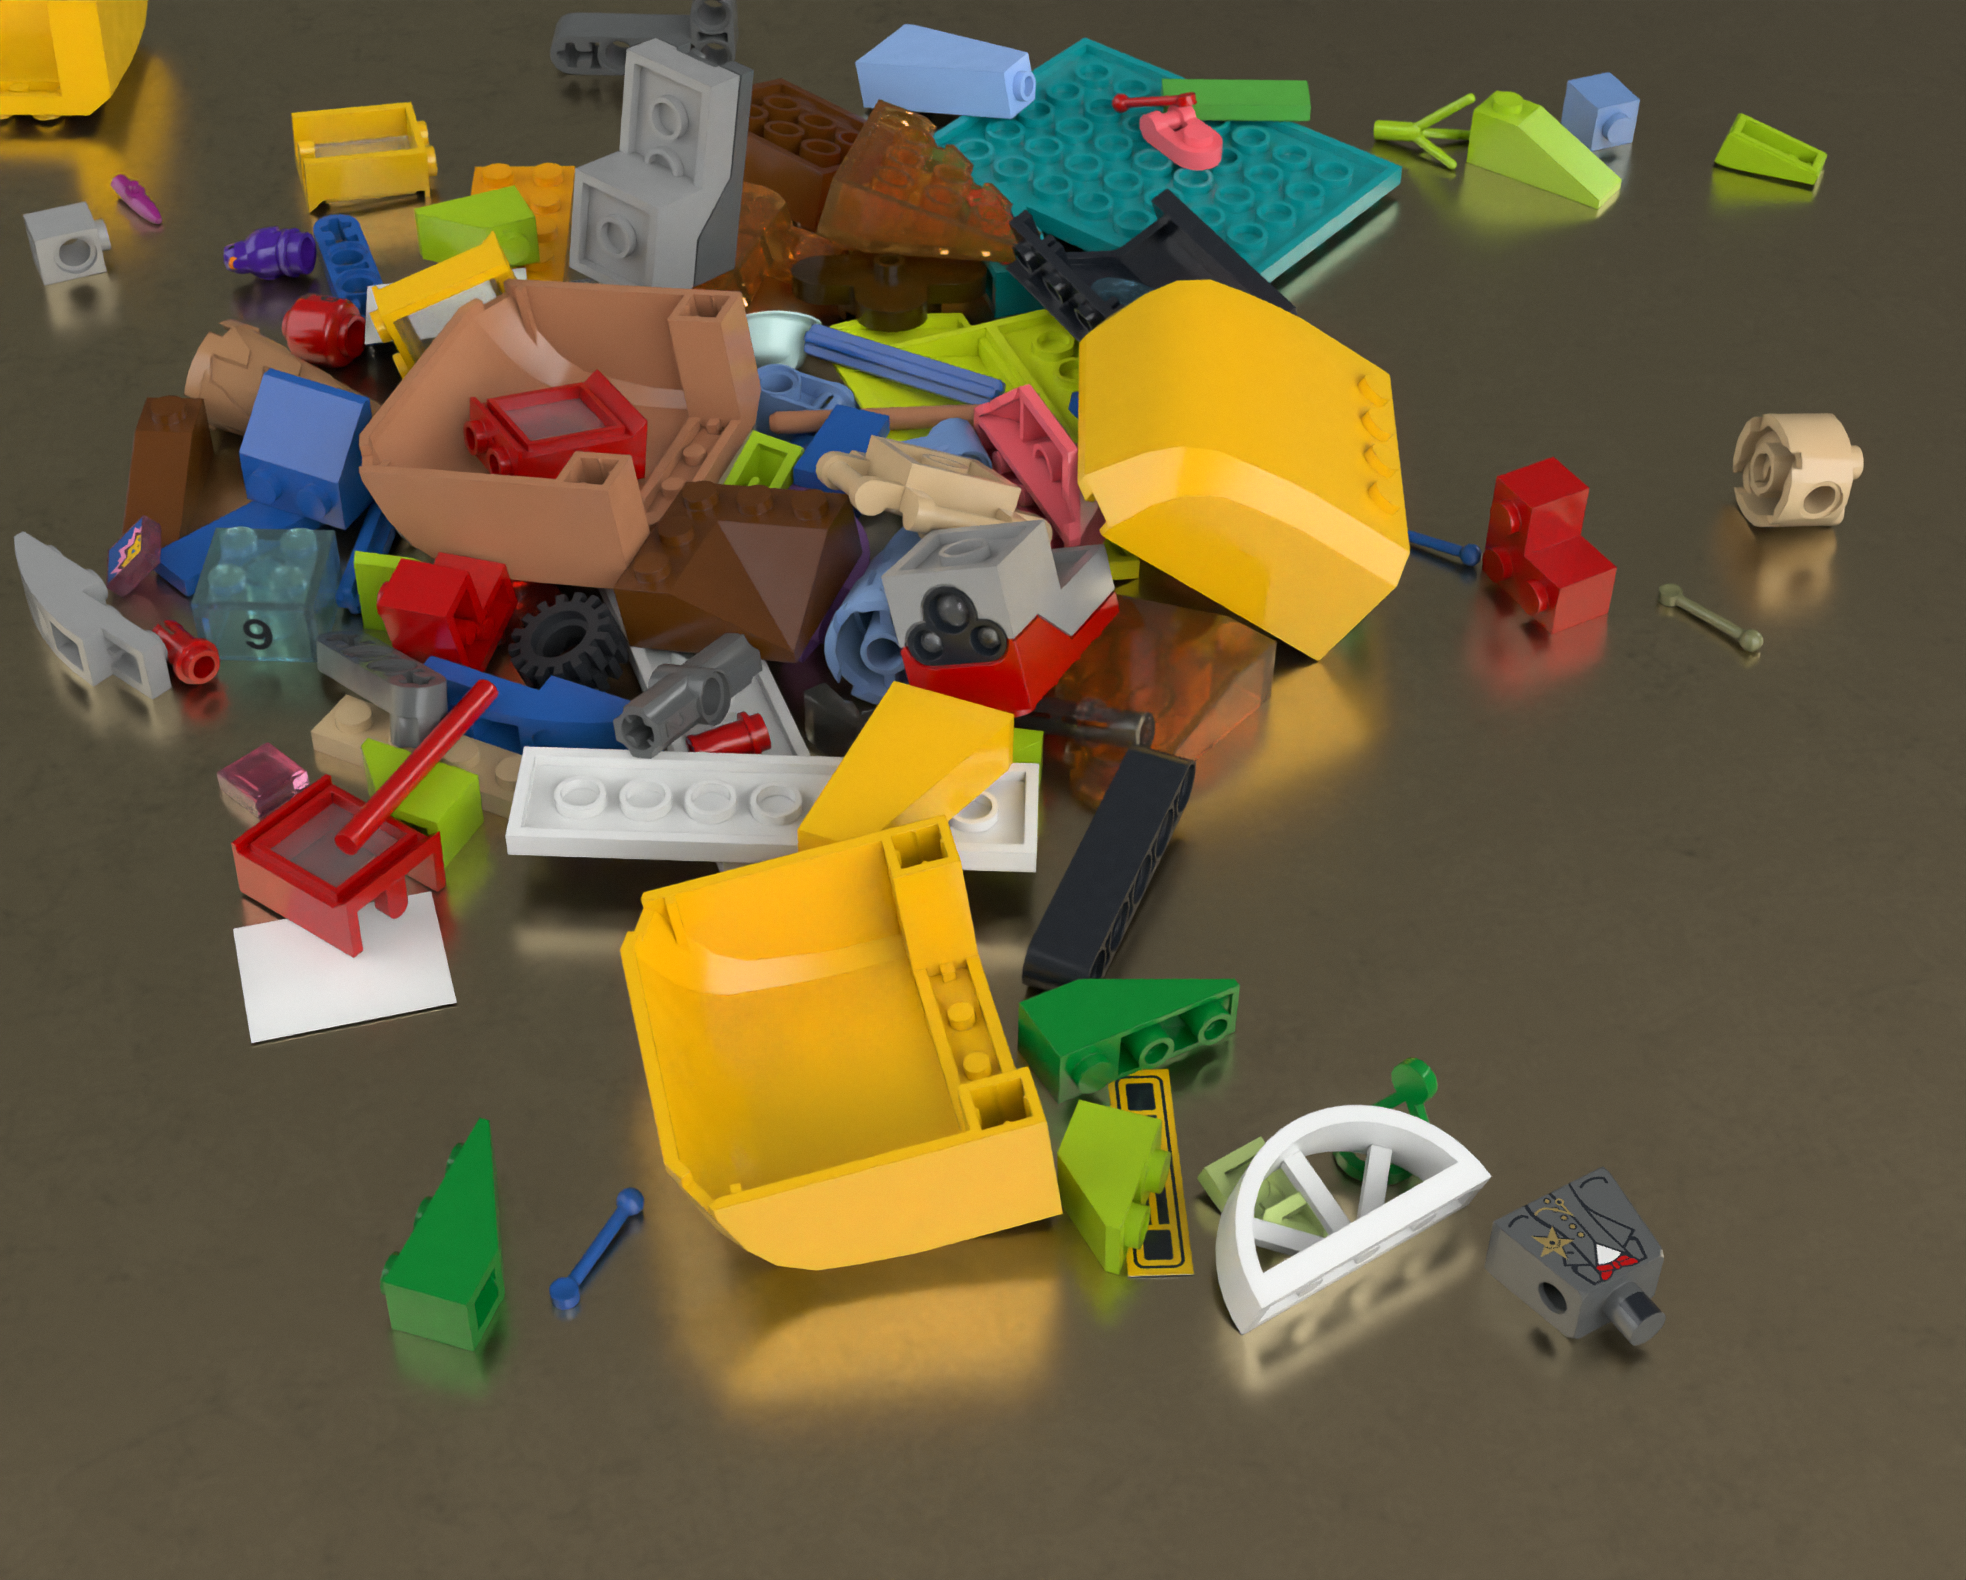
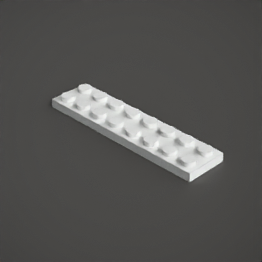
M524 746L505 835L508 855L738 863H758L797 853V829L844 757L661 751L652 759L633 757L629 750ZM1012 763L1006 773L948 821L961 860L962 870L1036 873L1039 764Z

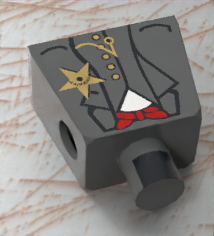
M1604 1166L1493 1221L1484 1268L1566 1337L1579 1339L1612 1322L1632 1345H1640L1656 1335L1666 1320V1315L1651 1300L1655 1295L1664 1261L1662 1247Z

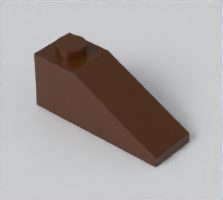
M174 395L146 398L134 434L121 536L122 538L142 518L141 532H136L134 539L135 543L136 537L141 535V549L135 557L151 558L150 554L183 538L189 533L214 455L204 398H181ZM134 543L124 550L126 557H128V550L134 545Z

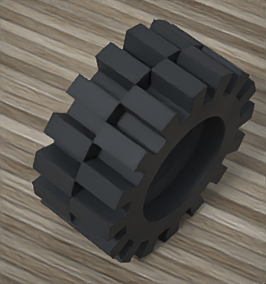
M575 592L572 601H569L566 594L555 596L556 605L549 607L547 602L544 601L537 605L540 614L534 617L527 613L521 619L525 629H514L511 637L515 643L508 644V653L512 657L510 660L528 687L539 690L552 675L593 689L598 688L599 691L605 692L610 688L606 679L612 677L618 680L623 673L619 664L628 663L629 654L626 648H629L628 640L607 605L602 603L600 598L593 594L588 599L584 592ZM578 644V645H577L574 649H572L571 651H569V652H567V653H565V654H563V655H560V654H561L562 652H564L566 649H568V648H570V647H572V646Z

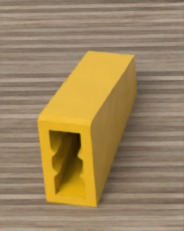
M893 681L798 827V852L943 814L946 815L947 821L951 820L1006 773L1012 765L1014 714Z

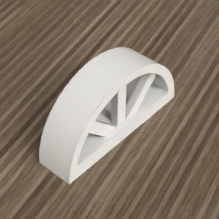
M1343 1105L1315 1111L1292 1121L1274 1134L1255 1155L1229 1195L1217 1229L1216 1268L1224 1302L1241 1335L1246 1334L1466 1207L1492 1176L1480 1161L1452 1136L1418 1117L1401 1111L1378 1106ZM1341 1151L1367 1155L1357 1220L1352 1223L1350 1222L1305 1156ZM1390 1162L1409 1171L1423 1181L1384 1204ZM1281 1167L1297 1192L1299 1191L1329 1236L1324 1238L1254 1218L1255 1203L1262 1181ZM1255 1246L1292 1257L1263 1273Z

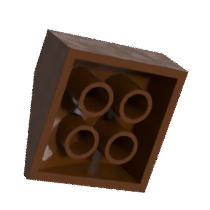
M705 480L687 481L613 588L629 646L699 653L725 633L744 634L747 642L752 647L760 650L761 660L797 663L863 553L849 495L829 493L818 489L803 491L769 488L765 485L740 486L715 484Z

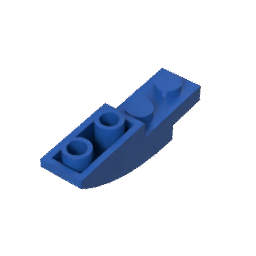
M432 655L423 664L447 679L448 713L478 680H488L497 688L498 697L465 732V736L520 755L523 754L524 746L629 750L623 743L616 740L613 719L622 714L623 707L630 700L552 675L537 690Z

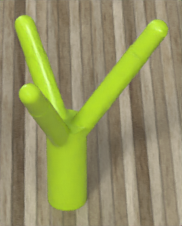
M1469 93L1417 122L1376 120L1373 132L1374 139L1414 142L1449 169H1455L1457 162L1427 138L1469 140L1471 130L1428 127L1473 103L1475 95Z

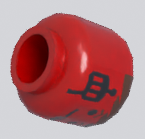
M305 294L296 300L292 308L286 312L282 322V333L287 341L290 352L294 356L314 365L343 368L352 362L354 358L358 357L365 348L366 321L361 316L357 306L348 299L321 294Z

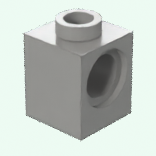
M86 201L23 214L33 260L44 285L107 272L102 251L111 250L109 235L104 220L93 219ZM78 239L70 245H63L68 240Z

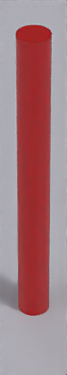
M485 679L478 680L335 836L334 841L343 853L355 855L498 697V690L493 683Z

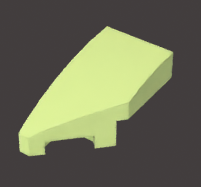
M1261 1136L1204 1167L1198 1175V1181L1221 1213L1237 1182L1255 1155L1265 1144ZM1281 1167L1262 1181L1255 1203L1254 1218L1324 1238L1329 1236L1300 1191L1297 1192Z

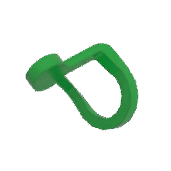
M1409 1057L1395 1066L1391 1073V1080L1396 1091L1371 1106L1393 1109L1406 1101L1410 1115L1429 1123L1423 1103L1436 1094L1438 1082L1434 1072L1424 1061L1415 1057ZM1333 1152L1337 1164L1348 1175L1362 1182L1365 1161L1359 1159L1353 1152ZM1392 1164L1389 1169L1387 1185L1397 1184L1413 1174Z

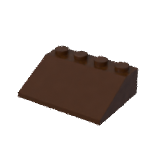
M782 78L756 83L752 86L742 196H747L760 203L761 208L769 213L781 214L797 222V227L803 231L823 233L827 228L841 225V192L895 183L923 158L925 148Z

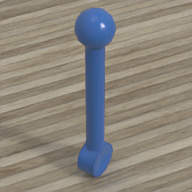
M1408 530V538L1411 543L1460 557L1461 561L1467 566H1474L1481 562L1482 550L1476 544L1469 543L1465 546H1460Z
M625 1188L618 1193L616 1199L617 1209L568 1277H560L551 1283L549 1294L554 1307L568 1310L578 1304L580 1300L579 1285L627 1218L642 1211L645 1198L637 1188Z

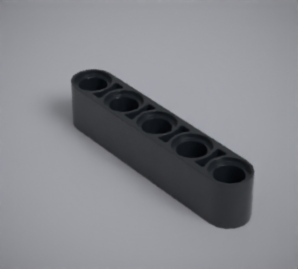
M1134 743L1129 747L1032 937L1022 969V983L1024 985L1047 992L1077 979L1104 978L1186 808L1195 779L1196 762L1194 760Z

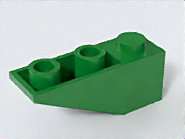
M1077 979L1019 1002L1017 1050L1057 1104H1060L1082 1094L1097 1092L1108 1083L1137 1071L1156 1068L1170 1058L1202 1045H1212L1223 1039L1226 1035L1234 1033L1240 984L1235 979Z
M484 1118L478 1119L465 1143H457L452 1149L446 1164L443 1181L433 1197L427 1196L420 1203L414 1219L413 1232L401 1252L395 1251L389 1256L380 1280V1291L386 1296L392 1329L472 1352L478 1346L505 1296L497 1169L490 1120Z

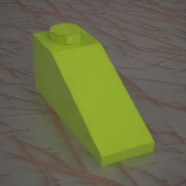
M1496 90L1473 110L1467 163L1595 209H1599L1621 188L1622 179L1541 105L1524 100L1517 93Z

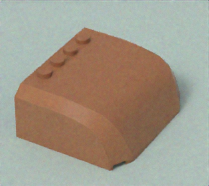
M507 279L503 282L505 292L484 305L482 300L475 298L456 311L359 434V448L362 455V466H359V473L362 482L387 520L412 546L436 559L439 552L506 564L510 579L613 589L687 481L705 480L717 484L756 423L761 385L742 293L736 291ZM596 369L648 421L645 478L638 480L631 455L575 451L556 479L490 474L475 455L473 456L469 453L463 435L464 423L469 421L470 397L475 396L481 403H484L489 398L579 382L584 383Z

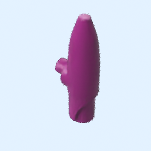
M122 174L112 179L111 187L132 210L149 222L158 225L162 223L158 208L146 195L145 188L139 185L138 181H130Z

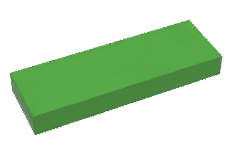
M1162 79L1161 96L1195 92L1197 103L1192 105L1195 110L1196 117L1200 120L1310 121L1311 101L1307 80ZM1162 106V113H1166L1170 106Z

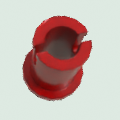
M175 620L164 621L165 627L174 634H170L159 624L154 626L152 631L165 644L168 651L167 662L173 666V671L177 678L186 684H204L216 676L220 668V658L215 644L206 638H195Z
M745 711L737 714L736 721L685 737L688 752L762 754L763 751L771 749L769 732L762 716L759 713L749 716Z

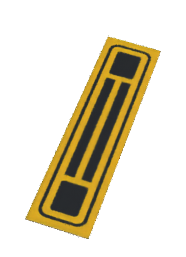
M1140 1070L1108 1083L1110 1107L1161 1119V1150L1171 1152V1161L1162 1193L1150 1192L1146 1202V1206H1150L1151 1212L1144 1243L1141 1249L1129 1247L1126 1255L1128 1277L1194 1275L1169 1070Z

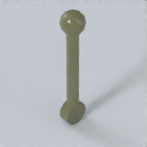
M1665 583L1660 586L1658 601L1662 605L1681 607L1739 640L1740 646L1745 651L1754 652L1761 648L1763 637L1758 630H1744L1683 596V590L1679 585Z

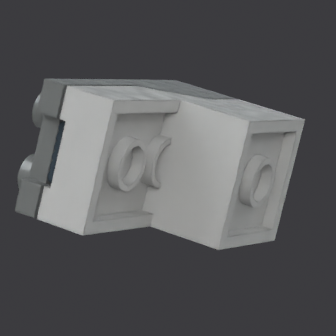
M672 33L626 49L619 151L575 168L570 268L602 284L691 289L693 286L696 287L735 269L754 75L753 69L735 61H730L723 65L713 63L707 60L699 50L690 49V41Z

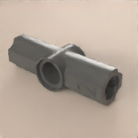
M725 633L682 665L665 663L659 665L652 672L647 690L623 707L622 714L613 719L616 740L623 743L633 757L652 759L695 725L715 726L720 724L728 713L731 698L750 685L753 677L762 671L760 650L752 647L747 642L744 634Z

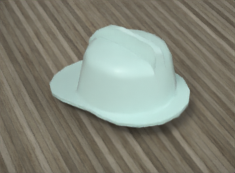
M761 311L746 314L757 369L768 364H782L794 369L800 368L807 356V353L804 351L805 333L810 330L813 324L822 325L820 320L810 315L790 311Z

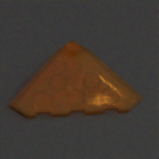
M879 99L832 179L816 234L829 239L838 248L844 250L856 249L864 253H893L903 256L1012 263L1017 259L1012 251V247L1017 242L1009 225V221L1012 220L1009 213L1013 204L992 183H984L982 188L973 181L971 173L974 165L954 144H946L944 149L935 143L933 136L936 126L927 117Z
M1116 594L1120 612L1104 628L1102 634L1081 654V658L1074 662L1062 675L1058 684L1054 686L1055 694L1064 695L1066 709L1060 711V724L1065 753L1074 752L1076 768L1070 770L1072 796L1097 810L1127 750L1133 743L1196 762L1271 698L1277 642L1225 615Z

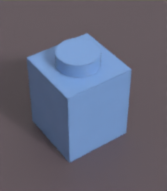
M1610 72L1569 80L1567 82L1561 124L1591 152L1632 143L1640 99Z

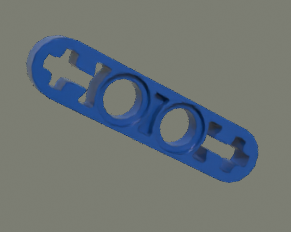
M344 214L325 216L313 225V234L317 255L332 296L348 299L353 302L366 321L367 286L383 284V281L357 219ZM381 343L366 344L365 346L378 345Z

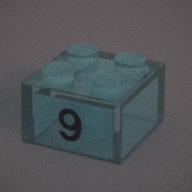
M244 526L215 528L191 602L198 638H206L215 644L220 660L317 662L316 637L332 632L338 609L335 594L342 579L335 530H310L307 528L251 529Z

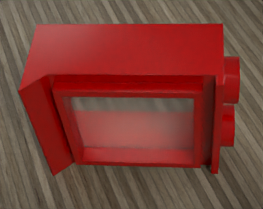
M598 369L584 383L579 382L487 399V402L481 403L475 396L470 397L469 421H466L463 427L464 441L469 453L473 456L475 455L488 469L490 474L556 479L575 451L631 455L637 480L645 478L648 421Z
M325 774L302 792L293 796L291 800L258 824L245 831L240 837L231 842L239 889L242 893L354 958L363 951L357 913L360 909L374 899L375 908L392 919L400 917L408 905L405 875L436 892H439L446 886L440 831L426 836L389 816L355 855L343 853L336 846L334 838L366 802L332 784L331 776Z

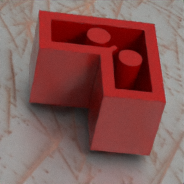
M1554 456L1496 477L1485 550L1482 557V570L1487 576L1509 594L1528 615H1531L1551 635L1607 614L1617 567L1581 536L1590 488Z
M442 552L438 553L433 564L401 558L390 580L382 584L377 596V612L383 620L393 648L422 664L432 655L481 672H485L518 604L506 564Z

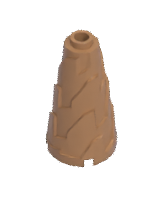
M235 319L219 322V324L223 325L224 329L228 330L223 336L211 331L206 335L192 360L184 391V396L204 398L210 430L221 429L241 436L245 435L263 374L270 368L365 396L334 379L330 374L294 356L285 346L260 334V329ZM370 398L373 418L383 404Z

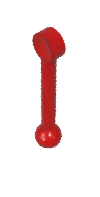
M1195 92L1172 96L1129 98L1126 94L1120 93L1114 96L1112 107L1116 112L1124 113L1129 108L1173 105L1188 107L1196 104L1197 100Z

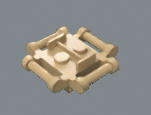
M871 435L866 453L854 450L849 454L830 451L820 457L816 464L818 479L828 488L842 490L849 495L851 504L859 512L867 516H875L885 511L890 514L903 516V527L905 530L917 532L921 539L931 530L1043 519L1034 513L1021 511L1016 508L1021 488L976 459ZM1045 520L1049 541L1051 542L1053 531L1051 525Z

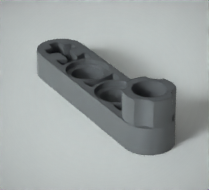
M335 631L316 637L317 669L390 713V738L392 745L399 748H417L448 714L447 679L438 672L364 632Z

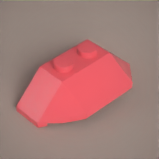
M1030 384L1017 387L994 398L990 402L975 407L974 430L991 459L992 470L1021 488L1016 508L1021 511L1034 513L1051 525L1053 531L1050 542L1051 549L1103 544L1106 538L1101 535L1099 529L1106 523V520L1097 501H1085L1077 484L1078 443L1074 442Z

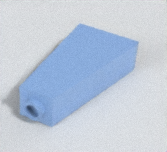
M903 25L855 62L864 108L1012 119L1036 99V80L1031 72L1028 52L918 25Z

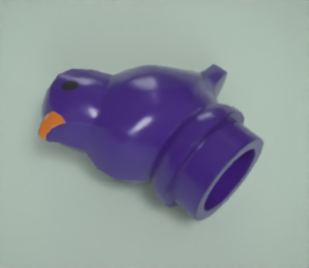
M270 226L256 229L243 241L228 244L224 248L223 260L226 269L237 274L251 273L265 280L278 279L283 274L296 278L300 274L308 275L313 271L317 256L316 243L309 232H301L296 228L279 229L278 226Z

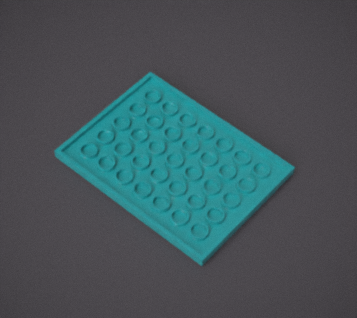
M1088 38L1081 39L1031 71L1036 80V99L1012 119L962 115L917 144L925 148L923 158L908 170L922 178L939 176L945 188L951 191L1007 182L1017 200L1024 201L1036 227H1039L1046 235L1051 234L1053 237L1073 244L1085 252L1116 250L1157 221L1151 200L1168 188L1269 283L1396 188L1401 182L1402 166L1292 121L1201 120L1222 137V158L1220 163L1212 169H1185L1175 164L1150 145L1141 134L1139 126L1141 116L1157 110L1162 113V106L1129 108L1124 113H1118L1112 107V100L1114 96L1120 93L1126 94L1129 98L1161 96L1162 79L1186 78Z

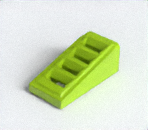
M1738 113L1714 163L1737 170L1814 185L1825 163L1827 154L1743 113Z

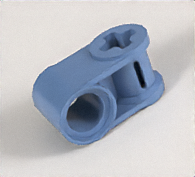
M768 364L757 369L761 385L756 423L753 426V429L757 432L790 442L795 435L815 436L817 433L776 434L770 431L769 416L776 411L834 409L836 404L860 408L855 400L854 393L847 386L839 382L817 378L782 364ZM830 397H833L832 400L827 404L826 401Z

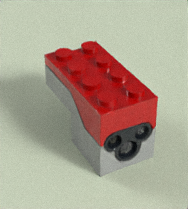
M1044 519L931 530L881 576L899 648L902 647L900 651L909 685L1012 713L1014 718L1032 712L1036 708L1037 703L1052 687L1058 684L1062 675L1074 662L1081 658V654L1102 634L1104 628L1120 612L1116 592H1112L1115 587L1105 544L1051 549Z

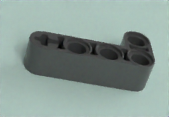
M692 0L690 15L569 13L561 17L556 24L550 57L555 67L564 73L573 75L625 76L627 48L672 33L690 41V49L699 50L707 60L723 65L730 61H735L738 42L737 0H714L722 4L719 7L709 6L705 3L708 0ZM613 42H624L630 47H618ZM715 43L723 46L724 48L713 49L707 46V44Z

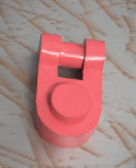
M1173 105L1168 108L1166 113L1162 114L1157 110L1141 116L1139 126L1143 138L1175 164L1190 170H1207L1220 163L1222 158V137L1196 117L1192 106L1177 107V105Z

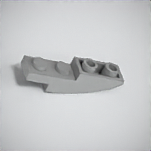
M24 531L14 536L15 556L33 621L42 638L58 658L92 686L97 685L113 674L152 700L172 688L166 663L168 651L165 644L156 633L151 630H143L124 618L116 608L106 604L108 591L103 580L96 572L80 567L64 557L56 547L45 545Z

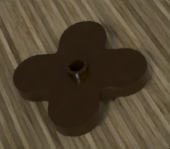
M878 229L856 236L852 242V254L819 255L798 261L791 269L792 293L796 298L811 304L837 305V312L844 320H847L852 314L866 328L882 332H901L924 324L928 313H941L942 304L966 303L982 297L987 290V267L982 261L966 255L926 254L923 252V244L918 236L902 230Z

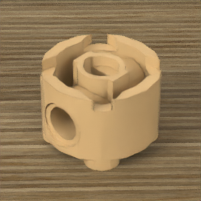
M1832 413L1762 414L1764 417H1753L1750 419L1738 437L1733 457V473H1743L1744 487H1734L1736 501L1743 516L1754 526L1759 527L1837 526L1844 518L1845 506L1848 503L1853 480L1860 477L1864 467L1863 453L1859 446L1850 444V439L1842 423Z

